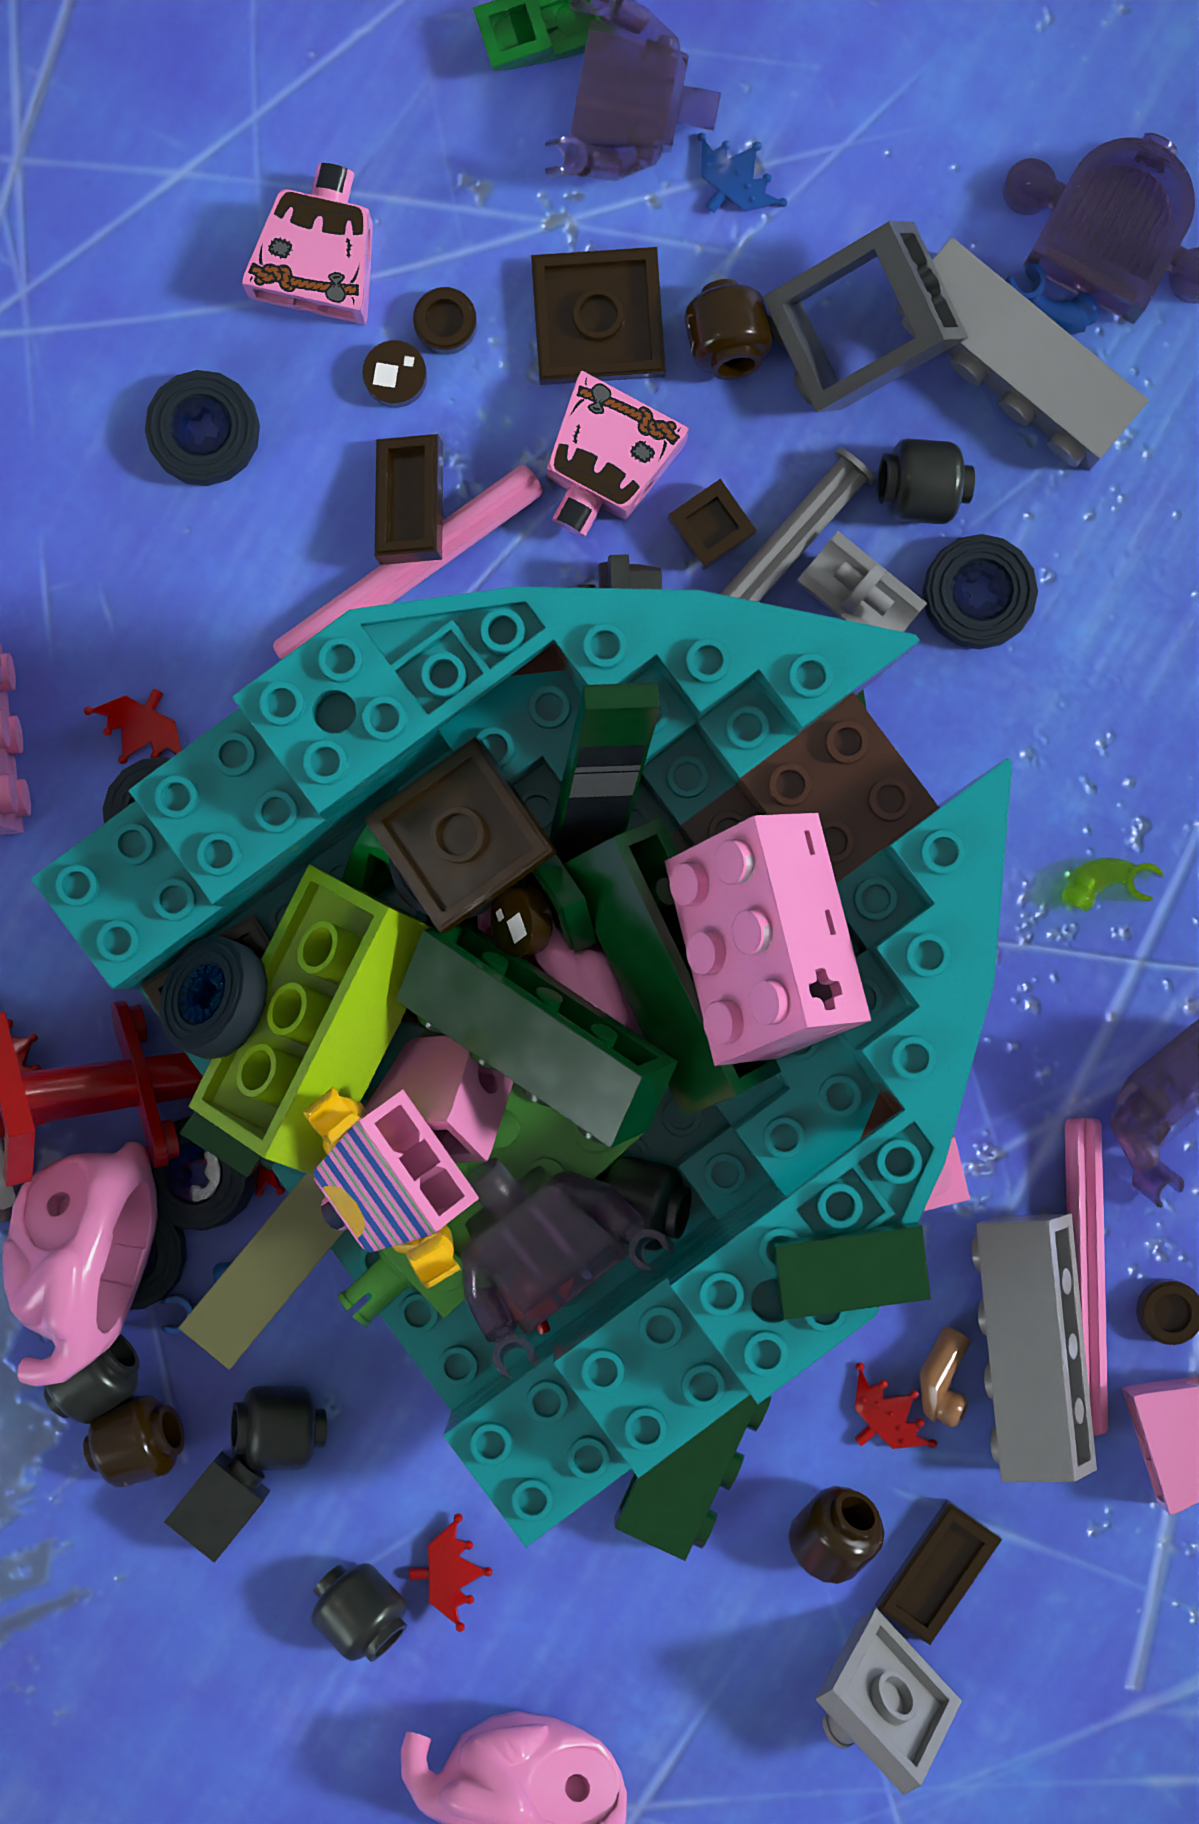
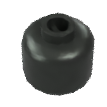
M907 438L898 442L892 453H884L878 472V500L880 504H887L890 514L899 521L948 524L958 513L961 503L970 504L973 498L975 487L974 467L972 465H964L960 448L952 442Z
M624 1156L615 1161L606 1175L599 1174L592 1182L588 1198V1210L590 1213L597 1214L599 1231L603 1237L611 1242L650 1251L662 1249L669 1243L671 1238H681L688 1223L692 1204L691 1188L683 1186L681 1174L674 1167L630 1156Z
M119 1334L109 1349L66 1382L45 1385L44 1397L48 1406L62 1418L70 1417L76 1422L90 1424L95 1418L125 1402L134 1394L138 1386V1369L140 1367L138 1355L131 1343Z
M253 1387L247 1391L243 1402H234L230 1433L233 1454H242L246 1466L253 1470L303 1469L309 1464L314 1448H324L327 1438L325 1409H315L314 1400L305 1387Z
M363 1563L348 1571L340 1564L329 1571L313 1590L314 1594L319 1598L311 1615L313 1625L349 1661H355L366 1657L370 1662L375 1661L396 1643L408 1626L402 1620L407 1609L405 1599L371 1564Z

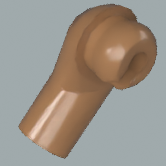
M943 1327L920 1369L919 1375L922 1406L925 1415L934 1423L940 1420L948 1427H956L961 1423L967 1412L968 1402L964 1395L952 1391V1377L971 1341L962 1333L949 1327Z

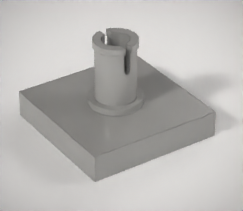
M877 1608L858 1619L815 1698L827 1713L823 1716L822 1722L823 1729L830 1742L842 1749L849 1748L855 1742L903 1795L922 1785L962 1702Z

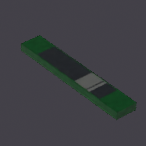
M625 683L583 686L549 840L557 850V856L562 863L626 832L660 711L658 684Z

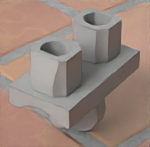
M839 531L834 534L796 581L799 586L840 619L901 632L907 629L927 604Z

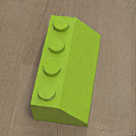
M309 864L261 959L266 971L268 988L266 1006L258 1026L243 1046L226 1057L211 1060L188 1107L261 1157L314 1175L313 1171L327 1154L322 1146L323 1138L308 1122L303 1111L332 1087L338 1091L339 1096L356 1099L361 1102L407 1009L396 1001V997L422 931L433 926Z

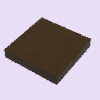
M657 247L531 255L540 385L576 383L581 371L601 381L665 377Z
M478 737L472 738L364 817V820L441 933L450 931L558 853L488 748Z

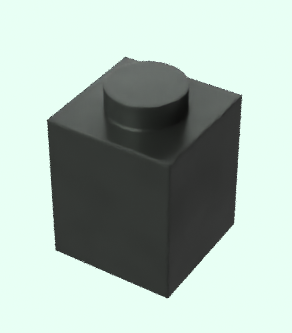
M221 1451L164 1523L215 1563L270 1493V1490L262 1484L265 1475L261 1470H253L246 1466L242 1455L235 1454L231 1459Z

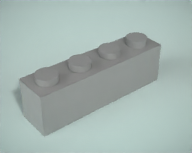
M951 237L932 260L968 336V339L946 350L953 357L950 360V365L969 383L979 386L983 382L1001 397L998 402L999 406L1014 421L1026 427L1032 423L1050 438L1047 442L1048 447L1062 461L1073 467H1077L1081 463L1090 471L1149 400L956 239ZM899 303L896 311H898L902 316H904V318L901 320V323L903 327L915 338L913 330Z
M1072 1213L999 1216L977 1223V1234L972 1242V1259L975 1268L981 1272L983 1298L980 1300L978 1307V1321L982 1333L987 1336L989 1362L985 1368L984 1384L986 1393L990 1399H993L995 1426L992 1429L990 1445L993 1459L1000 1466L1001 1482H1076L1096 1471L1097 1466Z

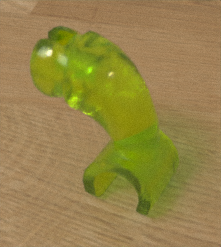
M1119 858L1093 859L1077 866L1066 878L1068 883L1062 893V899L1064 903L1088 911L1094 906L1098 893L1101 894L1104 889L1112 884L1120 883L1124 885L1125 892L1133 900L1139 902L1154 900L1153 897L1141 894L1136 890L1134 878L1140 871L1149 872L1153 876L1160 878L1164 877V874L1159 867L1150 863L1136 865Z

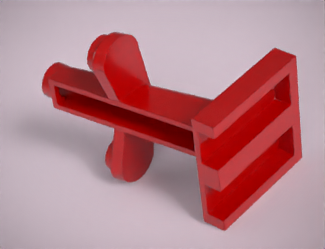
M126 1001L112 1002L113 1025L123 1060L20 1072L6 1014L5 1012H0V1138H5L3 1176L6 1187L32 1181L35 1127L51 1121L138 1107L146 1148L152 1166L154 1168L168 1166V1159L179 1157V1144L174 1124L171 1119L160 1120L157 1103L193 1097L203 1076L185 1052L144 1057L140 1043L147 1042V1028L144 1014L139 1004L128 1006Z

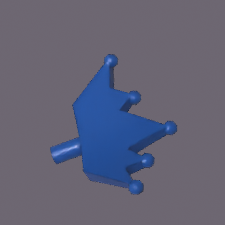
M703 132L698 134L697 138L702 142L701 177L717 189L716 193L705 205L711 212L715 213L726 198L744 212L777 204L780 207L787 206L788 201L786 198L777 199L765 193L767 183L772 179L770 174L766 173L762 178L753 179L756 151L761 150L762 147L760 142H754L752 148L728 159L727 150L731 147L729 141L725 140L719 148L713 151L705 141L707 138L706 134Z

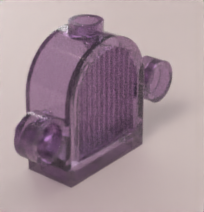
M1145 133L1142 138L1127 137L1105 142L1090 151L1082 159L1067 184L1057 180L1052 168L1042 160L1027 158L1017 162L1008 172L1003 184V197L1006 204L1013 211L1022 215L1037 214L1046 207L1051 209V214L1023 266L1029 263L1039 264L1044 269L1049 280L1076 294L1081 292L1091 294L1100 307L1132 324L1146 310L1166 271L1169 272L1170 288L1177 298L1191 304L1199 303V247L1188 250L1180 245L1193 219L1195 193L1188 171L1176 156L1178 152L1177 147L1170 140L1155 133Z

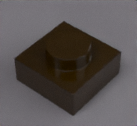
M721 478L668 514L669 522L703 570L753 537L757 531Z

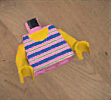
M332 1087L305 1109L303 1113L311 1126L323 1138L322 1146L327 1154L313 1171L314 1181L325 1195L321 1204V1212L326 1223L336 1230L345 1231L349 1229L361 1248L370 1253L392 1247L397 1253L405 1254L413 1271L426 1289L431 1288L461 1270L458 1263L453 1259V1237L446 1224L478 1200L479 1197L406 1092L401 1090L367 1115L366 1109L359 1101L339 1096L338 1091Z

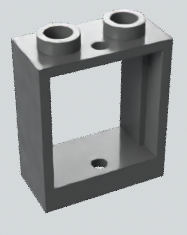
M888 221L763 296V300L770 312L768 319L771 333L776 341L787 349L797 370L794 375L797 389L804 400L813 405L816 412L842 410L968 339L914 222ZM878 256L915 338L838 381L801 301Z

